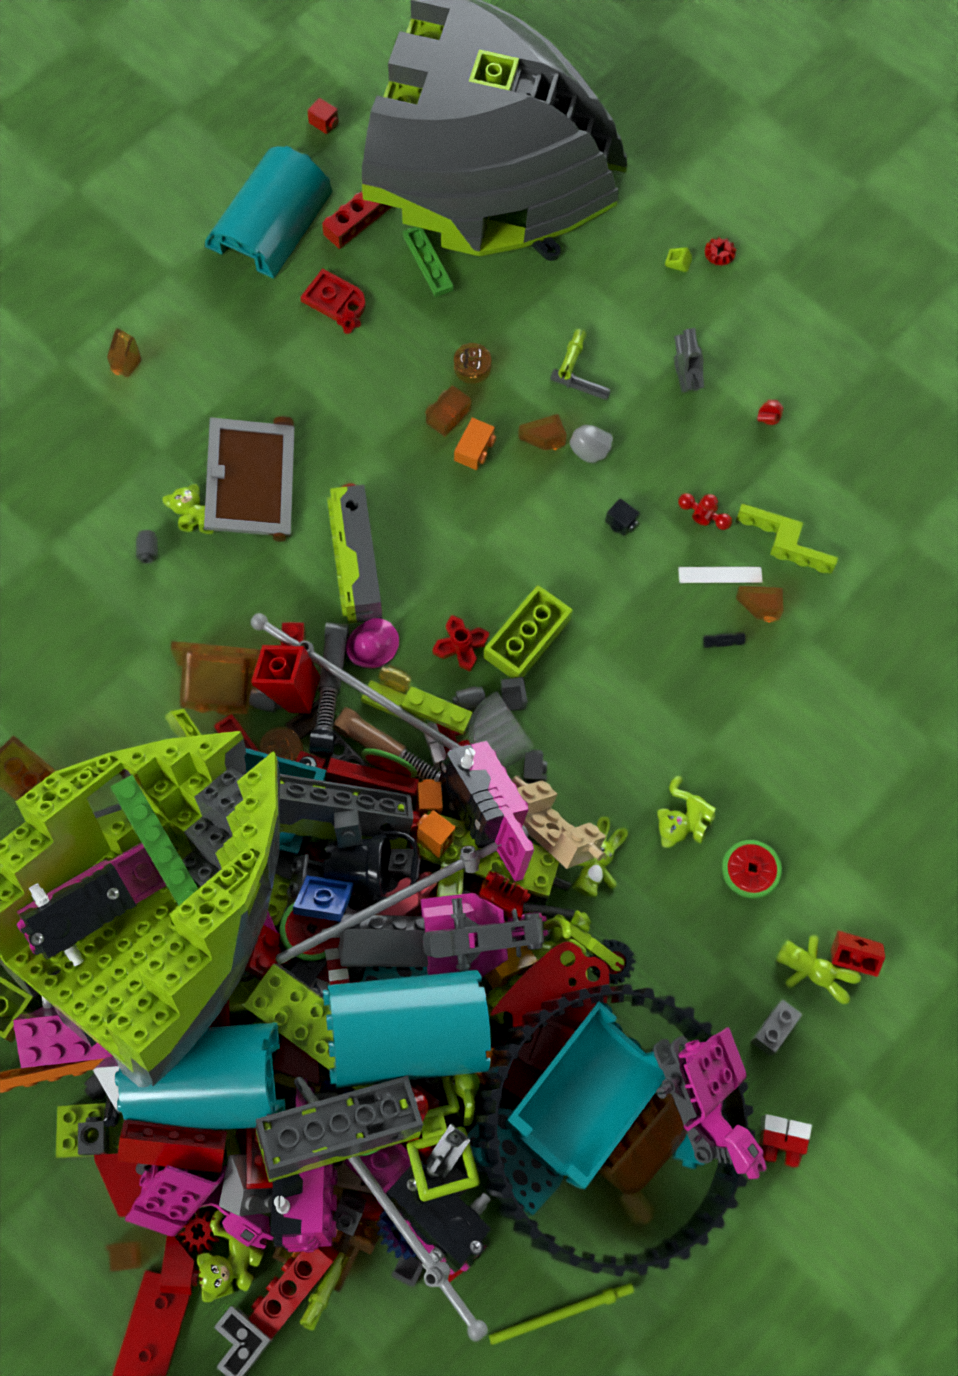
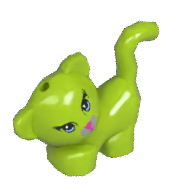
M676 776L671 780L669 790L672 796L686 800V814L668 809H660L657 812L659 831L662 836L661 842L662 846L666 848L675 846L677 842L685 840L690 832H693L695 842L702 844L707 834L705 832L707 826L704 824L711 826L716 816L715 811L717 808L708 804L703 798L693 795L688 791L678 789V786L683 782L681 776Z

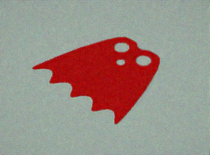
M572 942L560 943L547 952L520 977L494 1007L491 1015L504 1011L510 1012L513 1017V1027H516L523 1020L522 1016L525 1013L541 1010V1003L546 1000L560 998L562 994L571 991L609 985L608 966L597 957H585L581 948ZM565 951H570L575 956L574 964L568 967L564 966L560 959L561 954ZM590 966H595L600 970V978L595 982L589 981L586 977V970ZM570 978L576 979L575 986L569 985L568 980ZM591 998L583 1000L584 1006L572 1008L569 1005L564 1008V1014L560 1016L552 1015L549 1019L576 1030L595 1004H591ZM603 998L604 1003L607 1004V998Z

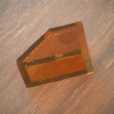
M118 328L114 332L107 355L110 369L116 375L121 374L128 378L142 361L135 338Z
M558 414L519 425L518 430L520 440L545 451L550 449L557 450L566 443L567 434Z
M739 586L736 592V599L755 618L766 622H774L780 619L783 613V588Z

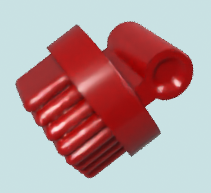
M767 400L759 409L758 422H764L768 425L777 424L782 418L784 407L778 400Z

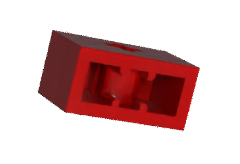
M839 930L830 949L832 964L878 977L886 958L882 943Z

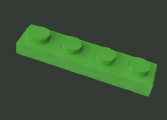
M413 227L403 231V237L434 296L438 297L453 291V284L423 228Z

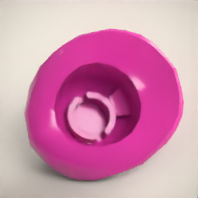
M380 618L370 619L362 623L351 633L347 640L346 653L353 664L362 668L381 667L395 656L399 646V635L390 622Z

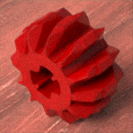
M198 1209L195 1212V1218L192 1216L189 1219V1223L185 1224V1231L178 1233V1236H186V1239L180 1243L183 1247L190 1243L189 1253H193L196 1246L198 1254L203 1253L204 1245L207 1250L211 1251L213 1246L210 1240L219 1242L220 1239L213 1236L214 1234L210 1227V1211H206L202 1218V1211ZM200 1224H202V1230L205 1232V1235L199 1236V1239H197V1233L194 1230L196 1227L200 1228Z

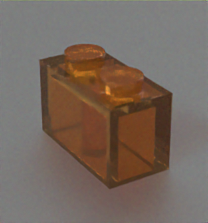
M452 385L448 390L442 391L434 404L432 403L427 407L425 411L426 424L445 437L471 410V398Z

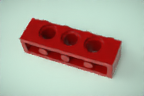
M361 191L355 194L348 203L340 206L333 215L328 216L322 223L323 235L341 249L393 206L363 200V193Z
M332 1246L318 1247L314 1252H299L295 1259L290 1257L281 1268L284 1274L280 1279L275 1276L266 1287L269 1291L265 1297L260 1295L250 1307L254 1311L248 1319L272 1339L334 1262L339 1252ZM302 1261L309 1262L312 1269L306 1268ZM287 1280L293 1281L297 1288L291 1287ZM272 1300H277L281 1307L274 1305Z

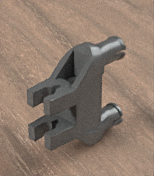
M696 328L683 330L684 334L674 336L676 346L674 364L681 393L692 390V385L693 391L704 388L702 349L698 347Z

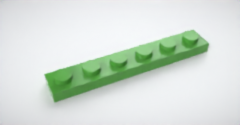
M131 775L112 785L110 789L179 906L197 891L198 887L135 778Z

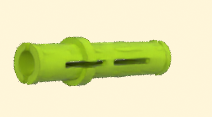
M581 329L574 331L572 340L567 345L566 356L558 371L560 378L566 373L564 379H570L576 360L583 350V343L587 336L584 330L581 336L579 335Z
M339 1252L334 1262L324 1273L315 1293L311 1294L308 1300L310 1303L299 1322L301 1325H304L303 1327L315 1330L323 1310L327 1309L330 1295L349 1260L348 1256H345L344 1253Z

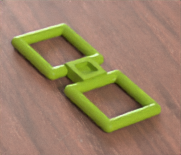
M451 1076L441 1077L448 1104L430 1109L423 1121L421 1130L423 1138L407 1143L419 1198L424 1202L476 1187L480 1183L469 1143L462 1153L468 1178L431 1189L427 1187L418 1150L437 1145L447 1130L444 1116L459 1111L460 1107L451 1084ZM457 1127L462 1133H464L467 1136V1132L464 1127Z

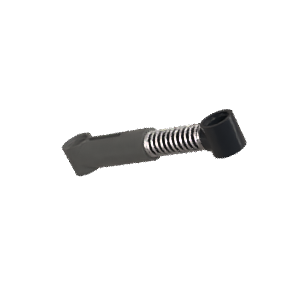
M326 622L323 658L343 670L345 649L349 636V624ZM322 667L318 687L321 695L319 696L317 724L315 725V731L311 732L309 753L333 756L335 734L332 731L334 726L332 723H334L333 716H335L336 698L340 693L342 680Z

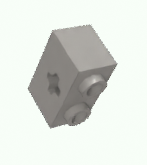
M782 999L774 1007L751 1042L769 1056L773 1055L802 1014Z

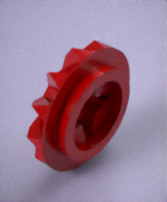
M719 236L717 239L711 238L710 242L706 243L704 253L709 262L723 266L734 260L736 248H734V242L730 243L728 238L724 240ZM723 247L724 250L721 253H719V255H717L718 249Z

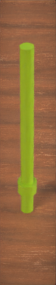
M632 1283L614 1289L609 1287L602 1290L601 1294L490 1334L491 1345L602 1304H613L616 1302V1299L634 1293Z

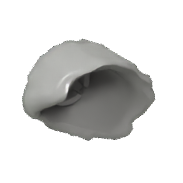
M583 425L573 432L570 446L573 452L584 461L596 463L607 456V453L611 450L613 438L611 433L605 432L596 426Z

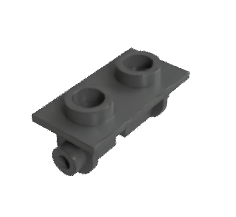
M453 1124L449 1125L426 1160L428 1164L427 1175L431 1178H435L440 1174L446 1178L471 1141Z

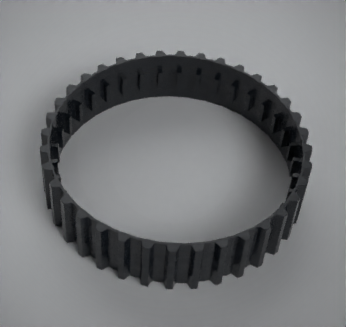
M607 984L562 994L560 998L542 1002L541 1010L525 1013L522 1016L525 1024L509 1028L506 1031L509 1040L505 1045L495 1046L492 1051L496 1060L488 1072H482L487 1081L484 1089L479 1090L475 1095V1098L481 1101L480 1112L474 1114L473 1123L479 1125V1137L472 1140L473 1147L481 1149L483 1158L477 1164L478 1171L487 1173L490 1183L485 1190L488 1195L497 1197L501 1202L497 1210L500 1216L513 1219L515 1224L512 1230L517 1235L532 1239L531 1247L551 1254L552 1259L592 1273L599 1274L604 1272L616 1277H623L625 1271L640 1276L647 1275L648 1266L661 1270L668 1269L670 1259L687 1260L690 1258V1248L695 1244L705 1247L709 1243L707 1234L713 1228L722 1229L725 1226L722 1216L727 1208L736 1209L738 1202L734 1195L738 1187H746L748 1180L742 1174H737L734 1165L730 1164V1161L726 1164L724 1160L721 1163L718 1160L711 1186L700 1207L688 1222L680 1227L669 1239L662 1240L663 1242L654 1248L647 1247L644 1249V1252L636 1255L624 1253V1258L616 1259L615 1256L603 1254V1259H595L596 1254L583 1251L582 1257L573 1254L575 1251L574 1247L565 1244L560 1247L554 1243L556 1237L547 1233L543 1234L537 1228L539 1223L529 1219L523 1211L525 1208L523 1204L516 1201L512 1192L513 1187L507 1182L503 1169L505 1168L504 1162H501L499 1153L500 1140H498L497 1124L499 1123L498 1107L500 1100H502L503 1084L509 1076L508 1071L513 1060L518 1058V1052L524 1042H529L532 1039L531 1035L537 1028L545 1027L548 1024L546 1020L552 1015L560 1016L564 1014V1008L569 1005L572 1008L584 1006L583 1000L591 998V1004H596L598 1001L600 1003L604 1002L603 998H611V1003L615 1004L624 1001L631 1002L632 1007L643 1006L650 1010L649 1013L659 1014L667 1020V1023L674 1025L689 1041L699 1040V1042H706L713 1036L710 1033L713 1025L709 1021L699 1022L694 1018L695 1009L692 1007L679 1008L675 1006V997L671 995L655 997L654 989L648 987L633 990L630 984L609 987ZM742 1082L723 1100L721 1112L723 1118L732 1129L736 1125H740L748 1129L755 1138V1131L748 1128L747 1118L754 1113L753 1106L745 1104L743 1095L749 1088L747 1082Z

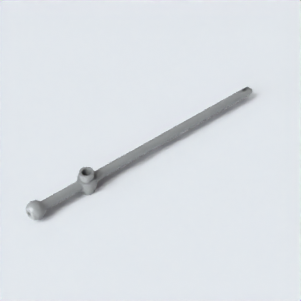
M257 613L251 619V626L255 630H265L288 646H304L314 663L448 749L452 750L462 747L315 653L310 642L306 640L298 642L270 624L264 614Z
M523 825V831L528 838V831ZM494 842L475 851L473 846L463 847L460 860L287 949L276 956V961L282 964L343 932L344 929L355 926L465 868L467 873L477 872L480 859L497 851V847L501 846V844L497 845Z
M297 1077L294 1080L295 1086L308 1104L319 1101L302 1077ZM359 1156L349 1158L348 1160L427 1270L424 1275L426 1285L441 1288L468 1326L467 1334L472 1341L478 1342L488 1333V1327L482 1320L475 1319L447 1280L450 1274L449 1265L445 1262H434Z

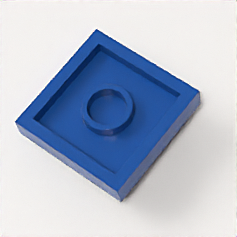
M306 876L294 903L293 914L341 922L353 892V883Z

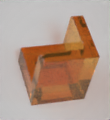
M140 1242L106 1245V1251H109L111 1272L141 1269Z

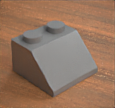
M247 1154L229 1155L219 1207L237 1216L271 1212L272 1188L246 1189Z

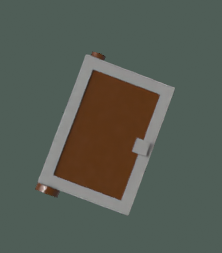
M279 416L273 419V424L210 417L204 530L272 535L273 540L277 542H283L286 540V537H290L294 420L292 418Z

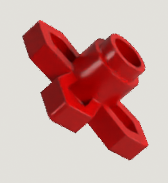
M451 615L445 625L449 638L437 640L432 653L441 659H446L456 654L459 667L470 672L477 662L473 649L485 647L490 633L479 627L470 631L465 628L462 619Z

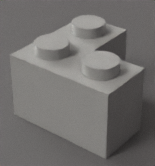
M236 1305L230 1306L214 1327L233 1344L217 1365V1368L226 1376H245L273 1340V1338L270 1339L248 1319L249 1317Z

